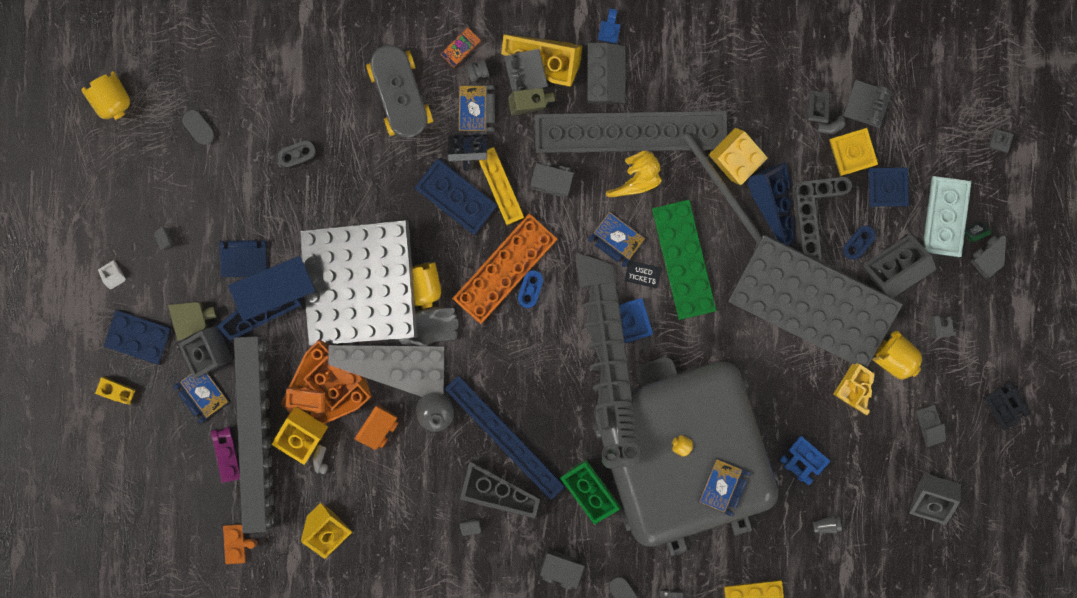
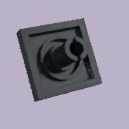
M455 134L448 136V161H463V169L468 171V164H470V171L475 169L474 160L487 159V134Z

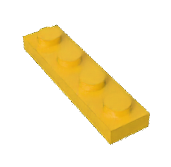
M490 148L487 150V159L479 160L505 223L509 225L523 219L524 216L495 148Z

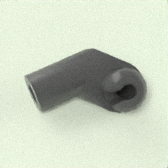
M837 116L830 125L819 123L817 132L830 135L837 134L846 125L844 117Z

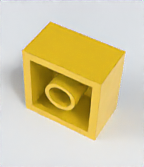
M734 128L709 154L727 177L739 185H742L767 159L766 155L748 134L737 128Z
M295 407L271 445L305 465L328 427Z

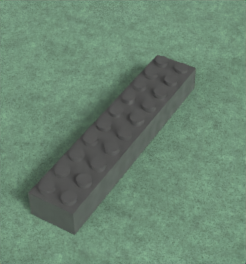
M264 337L234 338L242 533L267 532L275 523L274 513H271V505H274V496L270 494V486H273V476L269 473V467H272V456L269 455L268 448H271V436H268L271 422L270 417H267L270 401L269 398H266V390H269V381L265 379V371H268V361L264 358V352H267V341L264 340Z

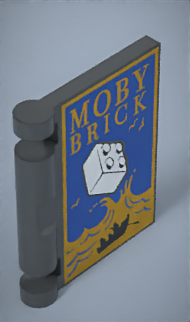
M459 85V132H495L494 127L487 128V123H495V94H487V90H495L494 85Z

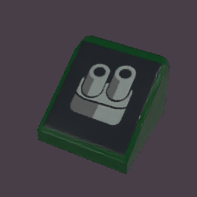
M977 222L965 228V234L969 242H975L991 233L982 222Z

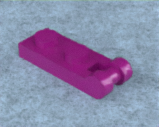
M225 427L224 430L220 431L217 429L211 430V438L214 444L221 482L239 480L240 468L231 427ZM226 437L227 443L221 444L220 438Z

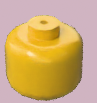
M680 435L672 441V450L676 454L684 457L691 453L693 441L688 437Z

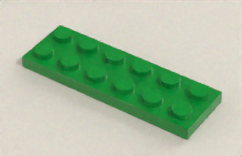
M685 200L652 208L678 320L715 312L714 299L690 201Z

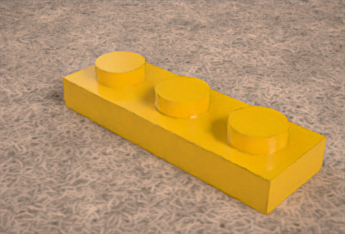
M782 580L724 586L725 598H784Z

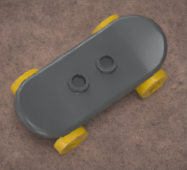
M385 45L378 48L371 58V63L366 64L371 82H376L387 115L384 121L390 136L397 134L405 138L415 137L424 130L427 122L429 124L434 121L428 104H423L412 69H415V64L410 50L404 52L401 48L394 45Z

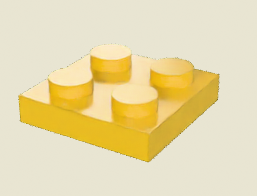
M867 128L829 140L840 176L878 165Z

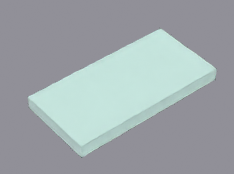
M932 176L923 247L929 253L954 257L962 256L971 181Z

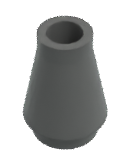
M832 515L813 522L815 533L838 534V532L842 531L840 516Z

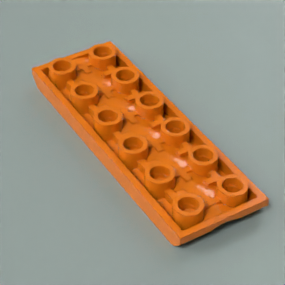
M528 214L452 299L476 321L482 324L556 242L557 238L532 215Z

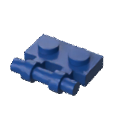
M799 436L788 449L793 456L789 459L783 455L779 459L787 470H791L797 475L798 480L804 481L807 485H810L813 481L808 476L812 471L818 476L830 462L802 436ZM798 460L806 465L804 470L795 464Z

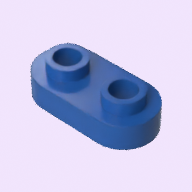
M529 271L524 277L518 295V301L524 308H531L537 302L543 283V277L538 271ZM536 277L537 283L531 284L530 278ZM526 295L531 296L530 302L524 301Z

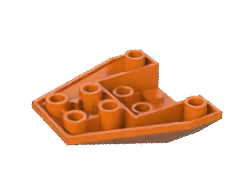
M319 339L305 353L289 387L325 392V409L323 412L302 410L325 424L358 410L372 395L365 377L328 365V345L330 344ZM285 394L281 404L289 413H291L294 408L286 407Z

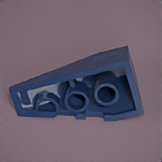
M786 163L754 172L747 179L751 195L777 240L790 245L795 241L794 218L790 216L792 199H789L788 188H791V180Z

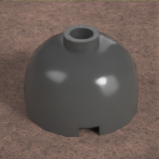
M429 393L418 401L416 418L425 430L440 432L451 424L454 418V407L446 395Z

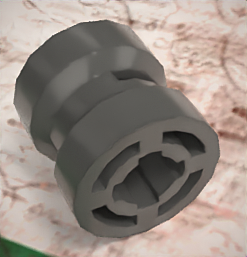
M484 58L474 64H465L471 83L477 81L480 77H490Z

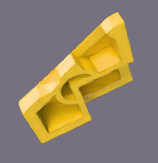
M852 364L833 395L861 413L868 415V399L872 395L871 385L874 380V373L861 364Z

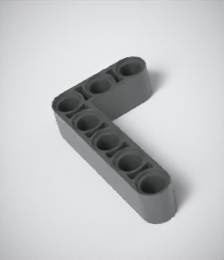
M839 177L804 181L797 184L794 188L800 252L822 262L815 199L847 194L852 188L851 181L848 178ZM839 181L844 182L846 185L844 192L837 188ZM819 184H824L827 187L825 194L819 192ZM800 186H805L808 189L806 196L799 193ZM803 205L809 206L810 213L808 215L802 213L801 208ZM805 224L812 226L811 234L804 232ZM807 243L814 245L815 250L813 253L807 252Z

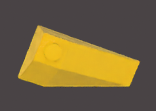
M504 34L501 54L506 56L539 49L547 80L555 84L572 86L581 63L583 45Z

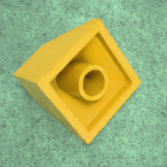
M320 503L307 515L301 542L326 559L352 531L332 510Z

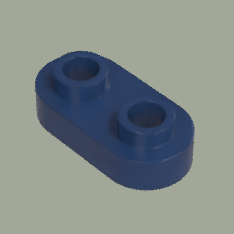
M869 226L859 227L844 244L843 255L849 260L858 259L874 241V230ZM863 232L867 234L866 239H863L861 237V234ZM850 247L855 248L854 254L849 252Z

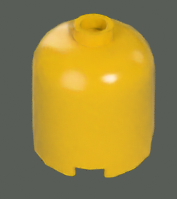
M112 71L110 77L104 74L90 82V88L86 89V87H83L81 91L99 117L103 119L114 117L117 120L125 115L124 111L130 105V98L116 72Z
M428 262L412 266L415 306H421V309L432 307V302L437 301L441 295L436 263Z
M899 331L892 332L890 334L892 337L888 341L883 340L875 353L876 357L872 360L897 379L904 380L911 376H916L921 370V352Z

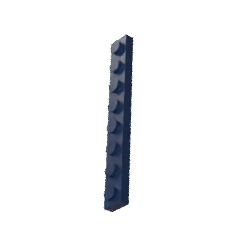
M460 376L455 378L445 388L456 402L550 500L565 487Z

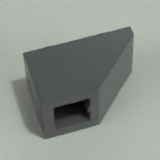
M1004 235L993 236L987 241L988 246L984 249L980 248L973 253L974 258L970 262L984 278H990L1004 266L1006 237Z

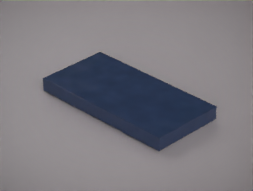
M438 158L414 187L473 235L478 232L498 206Z
M300 255L228 285L243 321L315 292Z

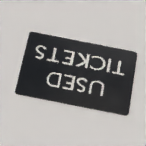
M629 261L625 281L657 289L662 268Z

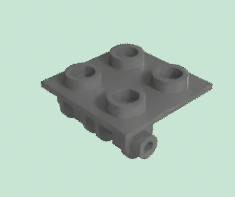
M539 49L504 56L512 92L548 86Z
M855 80L844 117L880 128L892 92L888 91L886 87L881 86L879 88Z

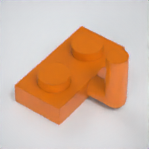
M242 524L224 525L225 564L245 563V547L249 549L254 548L258 543L257 540L244 539Z

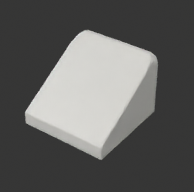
M115 260L98 269L103 283L109 289H113L126 281Z

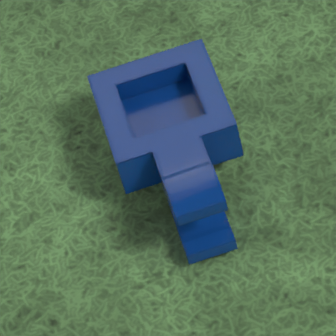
M610 8L607 22L601 21L598 41L617 44L620 24H615L616 9Z

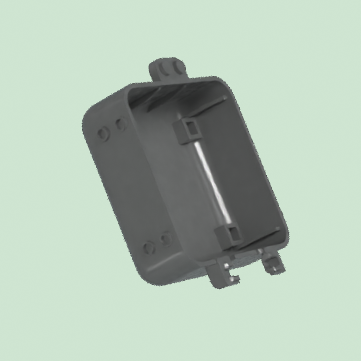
M666 357L641 364L637 368V377L640 385L631 387L633 409L631 411L634 412L632 418L635 419L633 425L636 426L634 432L637 433L635 439L638 440L640 459L634 466L611 468L625 514H622V518L627 532L631 531L635 540L646 547H656L667 543L672 557L687 551L684 537L727 523H731L735 536L752 531L748 517L765 512L775 505L779 493L776 482L779 479L776 470L771 468L746 391L749 388L746 378L741 375L739 369L734 364L720 360L678 373L673 361ZM594 409L595 422L592 425L597 439L601 438L603 447L610 444H619L615 412L611 413L613 428L605 431V429L601 430L599 412ZM680 435H684L693 441L691 453L684 457L672 450L673 439L678 438ZM632 451L626 453L628 457H634L636 455ZM614 454L606 455L608 459L616 457ZM716 458L751 472L750 476L742 474L740 477L748 482L737 509L728 506L727 510L735 513L733 517L698 503ZM744 520L745 526L739 527L738 521ZM677 541L679 547L673 549L671 542Z

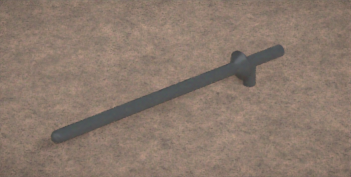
M685 133L683 135L684 140L756 241L757 247L762 236L689 133Z

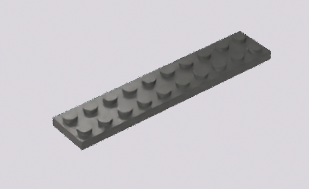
M727 111L535 114L536 153L642 152L645 150L692 151L683 138L685 133H689L701 150H714L727 137Z

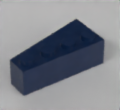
M296 299L245 321L242 320L238 309H236L217 327L231 341L301 306L302 302Z

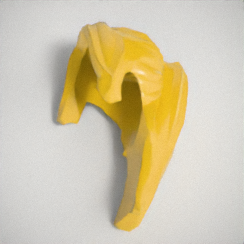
M645 150L626 158L625 162L628 165L633 164L628 168L627 172L630 175L636 172L634 177L630 178L621 187L606 191V196L634 195L658 186L662 179L658 174L660 164L651 151Z

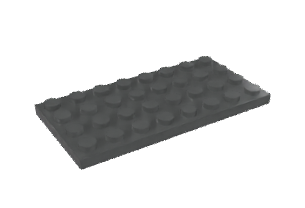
M763 234L728 301L854 365L858 363L865 368L868 367L903 305L902 302L766 234Z

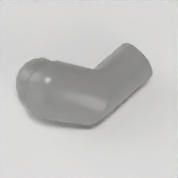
M317 445L313 456V465L316 473L326 474L328 466L327 464H322L326 447Z

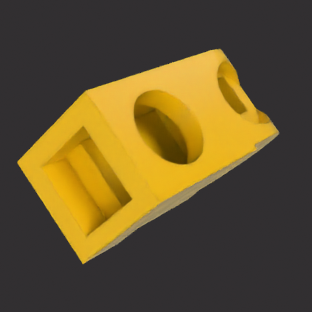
M103 376L100 379L95 394L130 405L136 390Z

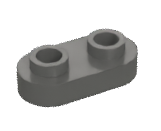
M301 141L283 148L278 153V161L284 167H293L311 160L316 153L315 146L309 141ZM309 148V153L303 154V149ZM286 155H291L290 161L285 160Z

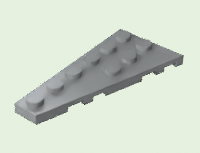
M328 345V365L421 397L429 393L443 394L444 347Z

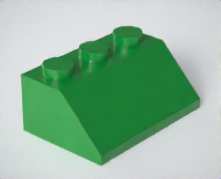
M586 460L570 468L560 478L594 525L621 509V506Z

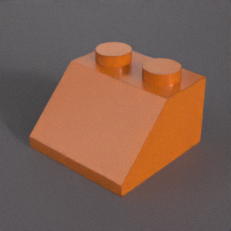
M381 405L375 406L354 439L374 450H377L378 447L383 448L388 440L386 435L389 431L393 432L398 425L396 421L398 416Z

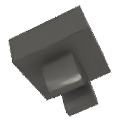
M994 129L988 148L1008 153L1014 134Z

